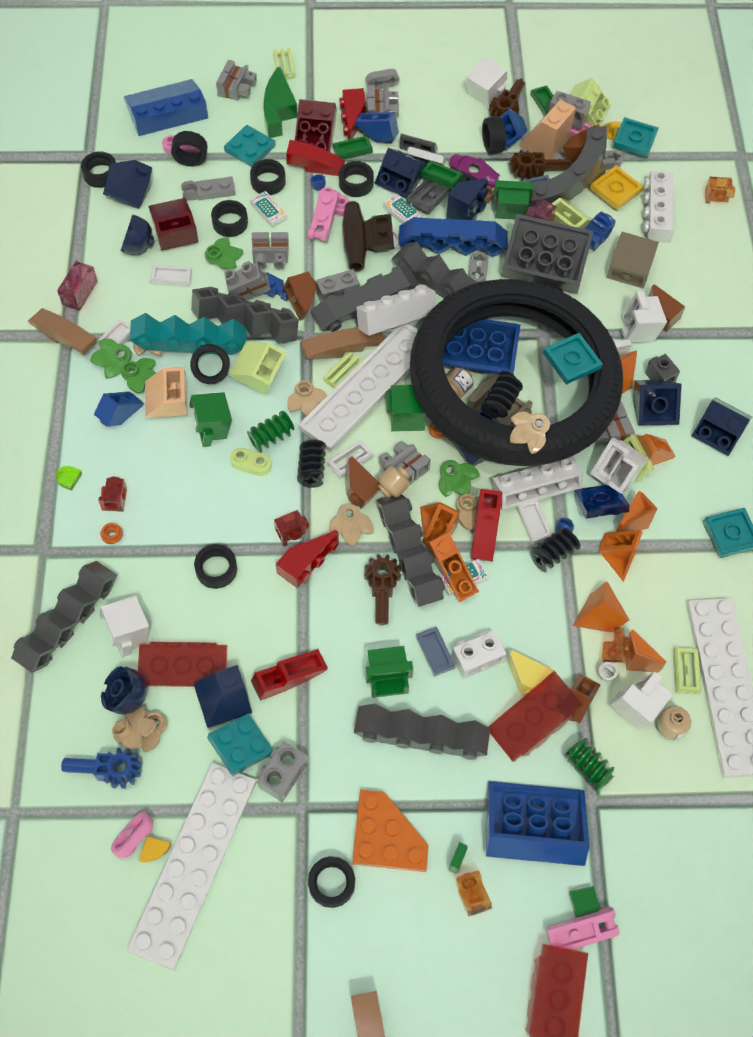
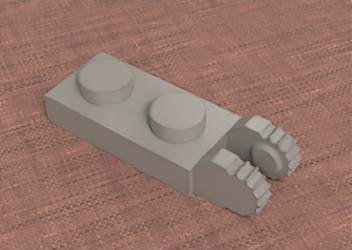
M233 176L195 182L190 180L181 184V189L184 191L182 196L186 200L200 201L236 195Z

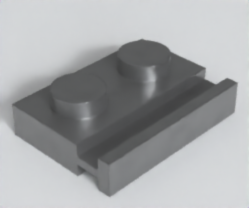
M425 179L407 196V203H413L415 207L431 213L450 194V188Z

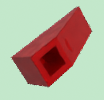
M364 88L342 90V97L339 98L340 109H343L341 111V120L345 122L343 124L344 136L347 135L348 140L354 138L359 128L356 126L355 121L361 113H366Z
M480 489L471 559L493 562L502 491Z
M335 530L289 548L275 564L276 573L296 588L301 583L305 584L311 577V572L324 563L326 555L329 552H334L338 547L339 532Z

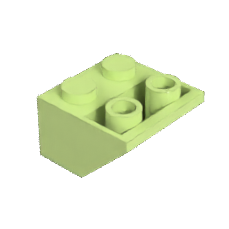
M593 78L575 84L570 95L591 101L588 118L585 123L591 126L600 125L601 127L611 107L609 99L606 98Z
M558 198L546 208L544 220L586 229L592 218L571 201Z
M246 341L228 376L265 395L287 352L267 342Z

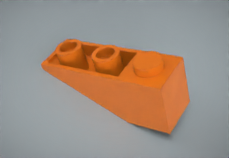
M449 532L442 533L424 543L427 550L431 551L435 565L446 579L459 602L479 592Z

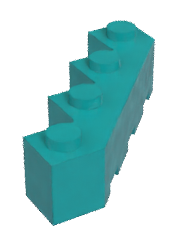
M144 313L131 320L130 341L144 350L194 353L198 347L204 344H215L223 348L227 355H233L241 351L246 343L247 328L235 319L217 326L206 317L188 324L176 315L159 322L149 314ZM206 352V353H204V354H216V353Z

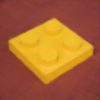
M616 165L591 183L590 190L618 210L641 193L644 186Z

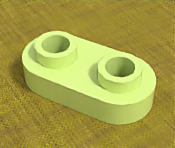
M237 448L230 454L231 465L237 470L257 476H265L271 471V459L266 454L245 448Z

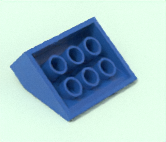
M193 79L123 96L138 136L208 119L205 98Z
M483 319L468 325L459 331L444 349L443 366L500 374L501 371H508L514 374L521 324Z
M488 782L486 857L585 866L590 847L585 790Z

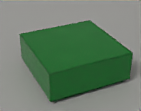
M459 842L448 871L455 874L459 872L468 849L467 845Z
M594 886L569 892L575 918L600 910Z

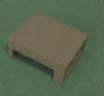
M621 232L606 278L644 289L659 242Z
M494 373L468 398L467 406L474 411L481 409L482 403L499 376ZM516 398L515 403L512 404V409L508 411V416L496 419L500 424L515 427L516 425L511 421V417L518 412L532 414L533 402L528 400L524 403Z

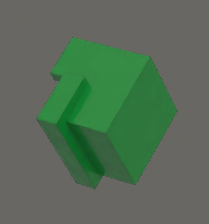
M495 180L493 197H496L495 218L515 220L517 214L526 216L529 199L532 198L534 182Z
M391 385V391H386L387 413H391V432L425 431L426 415L417 401L413 386Z
M225 392L191 395L189 406L194 408V416L197 423L195 430L196 433L199 432L202 447L211 446L212 440L227 439L232 418Z
M405 646L367 650L365 679L366 684L370 683L372 698L408 694V678L413 677L412 661H407Z

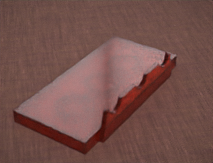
M150 642V644H139L138 672L145 679L147 686L194 687L193 683L214 672L227 668L228 646L217 645V643Z
M553 671L488 727L491 728L490 734L511 761L515 762L521 756H529L533 750L546 742L552 734L565 726L571 718L575 717L574 711L583 704L556 671Z
M542 944L541 955L534 960L535 970L532 974L531 998L527 1010L528 1022L525 1031L530 1037H578L588 953Z

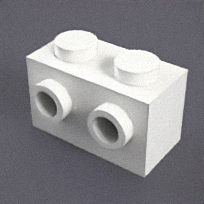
M495 631L489 633L482 632L470 641L462 640L456 643L452 649L451 657L462 679H466L504 663L507 654Z

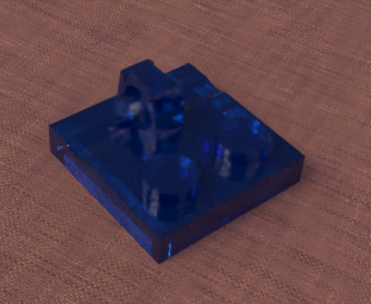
M609 485L574 490V498L586 519L629 512V503L623 494Z

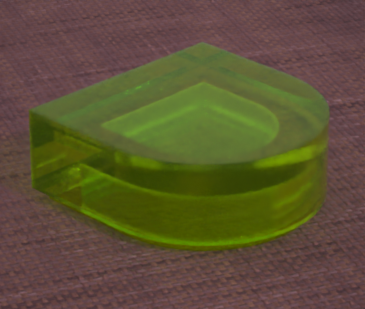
M63 466L57 470L56 480L61 487L72 491L80 479L82 471L72 466Z

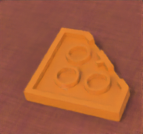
M360 789L352 865L426 872L429 845L385 792Z

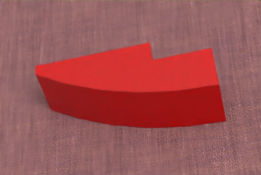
M289 140L286 152L287 164L305 166V172L339 176V171L345 164V160L315 145Z
M319 649L278 661L274 667L255 672L251 683L261 701L311 680L327 671L328 667Z

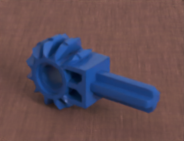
M601 211L595 215L587 226V230L594 231L589 250L596 251L612 233L615 227V219L611 215Z
M117 747L116 754L113 755L112 752L97 753L96 759L64 758L61 763V770L68 773L93 774L97 781H104L106 784L111 783V787L114 789L119 784L122 789H126L127 782L135 785L133 777H141V773L138 770L142 768V763L138 761V754H132L131 749L127 748L122 752L121 748ZM122 764L127 765L123 772H116L118 766Z

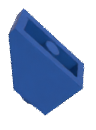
M508 109L500 116L505 126L506 147L508 148L528 131L523 117L512 109Z
M395 112L361 113L355 121L356 126L376 142L390 143L394 141L399 133Z
M130 391L104 393L93 415L107 427L122 425L143 406L144 402Z

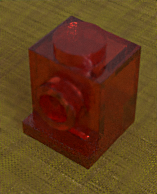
M115 476L106 478V484L102 486L101 497L98 499L102 511L124 512L127 494L124 479Z
M298 510L274 519L275 531L283 547L288 546L287 541L301 538L306 534V529L309 528L306 517H301Z

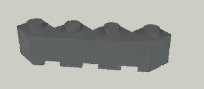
M418 242L405 244L392 258L396 266H409L418 284L426 285L434 290L435 294L444 299L464 287L475 284L463 268L450 270L440 255L427 257Z
M398 265L392 268V272L384 276L382 273L367 279V283L360 287L356 284L343 290L339 297L333 298V296L324 299L311 310L322 331L331 330L333 332L341 328L345 320H357L356 307L364 305L367 301H377L383 296H392L402 290L415 289L419 284L409 266Z
M214 287L192 289L191 311L197 319L202 317L207 319L218 318L222 324L235 319L247 328L251 336L270 333L278 344L297 340L299 320L290 309L284 307L281 310L271 308L270 303L259 300L250 302L244 300L245 296L231 292L228 295L219 293L218 289Z
M401 494L398 498L392 496L391 498L385 497L376 500L382 524L387 528L388 539L394 554L397 553L403 577L410 584V594L413 601L420 607L444 599L443 591L445 590L443 579L433 572L431 564L434 563V558L431 551H428L421 543L420 537H423L420 524H416L411 519L410 511H412V505L409 498Z
M98 561L82 566L78 573L79 578L76 585L64 588L59 592L55 609L41 613L36 619L34 632L19 638L15 642L11 659L31 673L46 667L52 661L50 655L58 646L63 648L74 635L72 631L79 622L84 624L95 611L93 608L95 603L100 598L104 600L110 594L117 577L116 573Z
M374 703L358 706L354 734L362 737V740L368 743L379 742L396 745L399 748H414L426 750L434 754L444 753L475 760L477 757L487 756L491 728L476 720L457 723L444 715L423 717L409 709L391 712Z

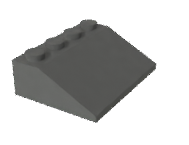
M517 214L502 267V277L536 283L550 282L558 285L563 291L578 294L594 231Z

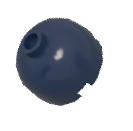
M132 214L120 251L131 255H138L143 253L147 247L151 248L154 236H151L150 224L145 219Z
M119 666L111 671L104 682L107 685L105 693L101 691L103 707L111 712L125 715L135 712L144 703L147 696V683L138 671L127 666Z

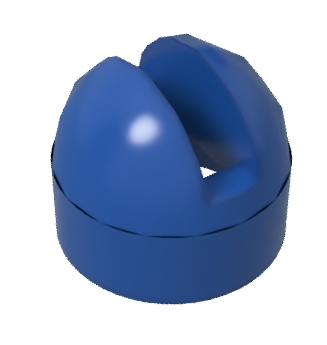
M316 174L311 177V185L316 191L325 188L326 179L324 175Z
M569 518L560 519L556 525V532L560 528H567L573 532L574 524Z

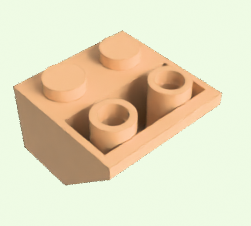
M184 367L163 368L145 381L146 418L188 416L187 379Z

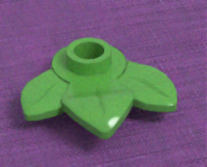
M229 237L220 238L215 241L214 245H210L206 249L205 259L209 263L217 264L220 268L233 269L237 267L235 261L240 259L243 249L230 246Z
M113 339L99 340L100 349L93 353L90 362L94 365L105 367V378H113L121 373L123 364L130 360L131 351L126 345L117 344ZM119 351L124 352V355L122 357L117 356V353Z
M141 358L137 362L127 361L123 364L121 375L127 380V386L130 390L136 393H143L145 381L156 374L152 370L155 360Z
M447 460L440 467L442 477L439 481V490L445 497H448L453 491L460 495L470 494V480L478 478L480 474L469 463L459 464L454 460ZM453 467L455 470L453 473H448L446 471L447 468Z

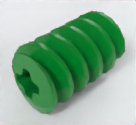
M280 411L279 416L276 414L272 416V420L267 418L264 423H258L257 428L252 426L250 432L247 431L252 445L261 453V445L268 449V441L275 445L277 444L276 437L283 441V433L290 437V429L294 430L295 428L288 414L285 411Z
M584 738L575 743L564 756L570 754L567 761L569 763L576 762L574 769L576 771L583 769L581 776L583 778L590 776L588 784L597 783L594 791L599 792L615 777L612 775L615 768L612 766L606 769L605 766L608 760L599 761L601 753L592 754L595 746L586 747L585 744L588 739Z

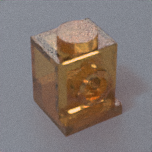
M709 177L705 188V203L709 204L710 201L728 202L729 198L734 197L735 186H733L732 178Z

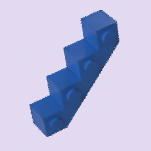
M413 217L399 226L398 244L403 247L405 244L418 242L421 248L426 245L438 255L451 247L456 248L465 256L481 248L491 257H494L508 249V231L496 221Z

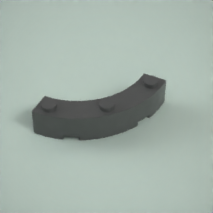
M607 126L587 128L586 142L577 160L558 176L534 183L532 194L534 212L546 210L558 198L573 199L594 180L606 154Z

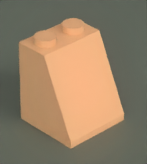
M559 100L523 139L520 147L532 153L544 152L545 159H554L570 139L576 107Z

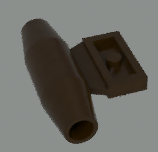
M350 201L345 204L342 222L344 251L350 270L354 269L357 272L365 267L367 248L375 251L395 249L391 214L377 215L364 221L358 202Z

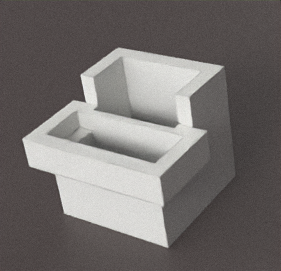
M484 56L466 76L468 95L489 108L493 98H498L506 89L503 84L507 81V71Z
M636 291L621 315L625 326L621 329L624 340L630 339L631 342L655 341L667 323L658 296L646 297L644 291Z
M612 438L590 474L622 494L632 487L649 458L622 440L619 441L616 438Z
M136 596L100 607L99 616L101 619H105L112 635L111 644L112 646H117L121 658L130 656L132 648L147 643L150 626Z
M653 672L639 680L635 686L631 684L625 693L619 691L609 706L639 730L655 720L673 694L659 684L662 677Z

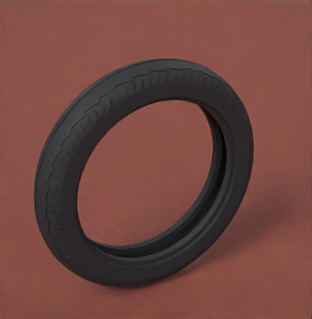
M496 279L464 287L443 299L427 314L415 335L411 348V382L417 401L427 418L442 435L456 446L470 454L495 463L512 466H538L572 457L589 447L604 433L612 422L621 401L623 369L619 352L610 333L598 317L578 300L544 284L519 279ZM492 317H519L541 323L556 331L565 339L580 333L603 365L600 370L587 375L589 391L585 403L571 416L550 425L549 430L545 433L546 443L537 453L531 454L527 443H511L510 436L515 427L497 423L478 414L467 406L451 387L443 366V352L450 340L468 325Z

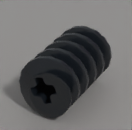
M501 371L481 405L482 412L490 418L507 417L508 411L512 409V404L515 403L516 398L523 389L521 381L511 372Z
M321 440L304 441L299 447L297 481L302 486L308 488L320 487L323 485L322 479L324 478L323 471L325 466L323 464L325 463L326 443Z
M560 528L551 537H547L544 541L538 543L537 546L532 547L530 552L537 568L542 572H547L546 566L550 569L553 568V562L559 564L561 561L560 557L566 559L567 553L573 554L574 549L579 550L581 545L578 538L570 530Z

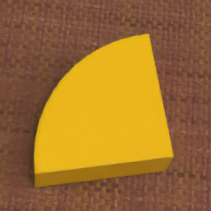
M608 122L603 125L607 126V138L615 140L621 122Z
M147 836L139 862L151 863L167 854L171 843Z

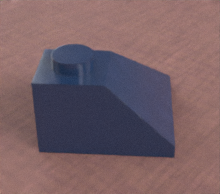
M137 160L110 163L103 195L139 209L149 185L153 167Z
M634 380L633 401L637 425H679L682 384L661 380Z
M238 665L214 672L193 683L207 729L240 718L246 714H252Z

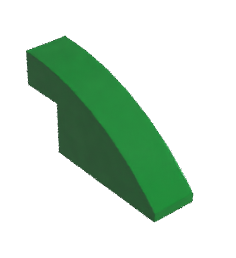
M277 67L273 72L264 94V121L267 135L270 138L282 136V121L297 118L298 114L296 100L281 67Z

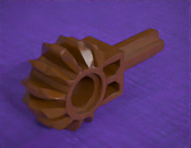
M522 78L515 81L510 91L504 89L498 98H493L489 105L490 117L501 116L508 109H512L519 114V96L526 85Z
M520 150L519 153H514L509 166L511 174H514L515 178L524 180L544 176L545 170L568 169L571 166V160L545 159L544 152L530 153L529 150L526 152Z
M378 554L377 560L370 558L369 564H366L364 567V571H366L364 579L369 580L368 585L372 587V597H376L375 623L380 626L389 623V597L393 596V587L397 586L396 581L401 580V566L396 565V558L389 560L390 556L388 554L385 558ZM384 570L388 572V574L380 575L378 571Z

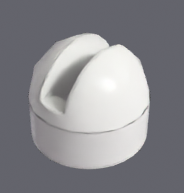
M604 662L599 667L601 679L612 681L616 678L618 669L614 663ZM603 668H605L608 672L612 673L613 676L610 677L605 672H603Z

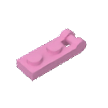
M320 190L311 227L308 230V239L315 240L317 238L328 242L340 198L338 192Z
M605 907L595 913L547 926L546 931L552 953L554 955L618 936L620 932L618 925L614 922L616 917L614 908ZM604 922L605 926L599 929L598 923Z

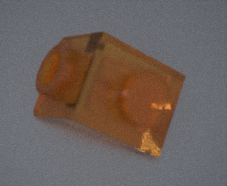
M614 627V640L603 642V662H626V650H630L629 636H625L624 627Z
M479 870L465 873L456 878L458 894L468 917L492 909V903L482 883V876Z

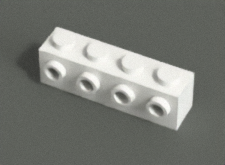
M651 171L649 178H645L644 189L647 190L644 195V204H647V207L645 206L644 218H647L644 223L643 232L646 233L647 239L669 243L673 233V173Z
M418 285L415 289L402 290L396 295L383 296L377 301H367L364 305L356 307L358 329L370 336L424 318L436 306L435 291L426 285Z
M573 456L558 462L539 465L493 478V490L502 491V510L583 488V471Z

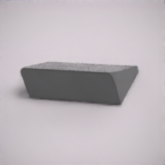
M400 134L399 149L408 151L409 147H413L434 154L437 153L438 147L436 143Z

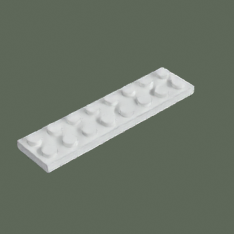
M408 323L398 326L298 424L299 430L313 440L325 442L326 450L331 452L386 396V391H391V385H397L410 372L411 348L418 330Z
M733 598L688 601L687 609L695 647L698 649L699 667L722 778L753 776V686Z
M214 763L211 764L128 945V952L175 971L256 786L257 781L240 773L232 776L227 768Z

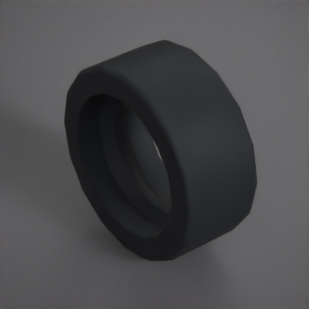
M500 116L484 118L482 123L483 143L489 154L505 150L506 131Z
M193 131L179 132L172 141V157L181 165L189 167L199 166L205 161L207 156V141L199 133ZM190 145L197 148L199 152L189 153L182 150L180 146Z
M102 151L93 152L85 156L81 162V170L85 182L90 186L103 188L108 171L101 174H93L89 171L95 166H109L110 163H116L115 158L111 154Z
M263 159L253 164L250 169L252 188L259 194L264 191L269 195L279 193L286 184L283 165L273 159ZM263 173H274L279 176L270 182H264L257 178Z
M351 161L341 167L339 171V188L344 194L351 197H362L371 192L374 186V171L371 166L361 161ZM351 175H361L367 180L360 184H353L348 182L346 178Z
M224 200L213 207L211 212L212 225L218 234L225 237H235L247 229L248 215L242 203L235 200ZM229 213L237 214L241 217L235 223L230 224L218 220L221 216Z
M204 344L198 347L190 361V368L194 377L205 384H216L222 381L230 367L226 351L215 344ZM206 352L216 353L222 360V369L214 376L204 375L198 368L199 357Z
M219 544L208 545L201 549L195 557L194 568L196 576L204 586L213 589L223 588L235 579L238 570L236 558L228 547ZM219 556L227 559L229 568L226 573L216 577L208 576L204 573L203 564L209 558Z
M329 856L320 859L309 872L308 887L310 895L316 903L323 907L336 908L344 905L350 900L355 890V875L352 867L340 857ZM334 867L344 873L347 880L346 887L339 896L327 897L319 891L317 878L324 869Z

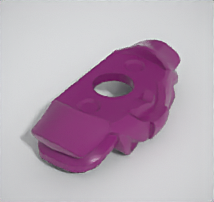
M454 154L449 160L450 169L468 173L474 179L486 178L488 179L487 186L494 188L495 180H499L500 174L481 158L477 159L471 156ZM477 165L480 170L472 173L469 171V167Z

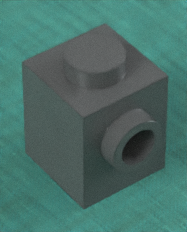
M665 353L660 357H653L648 362L645 374L650 380L676 383L680 370Z

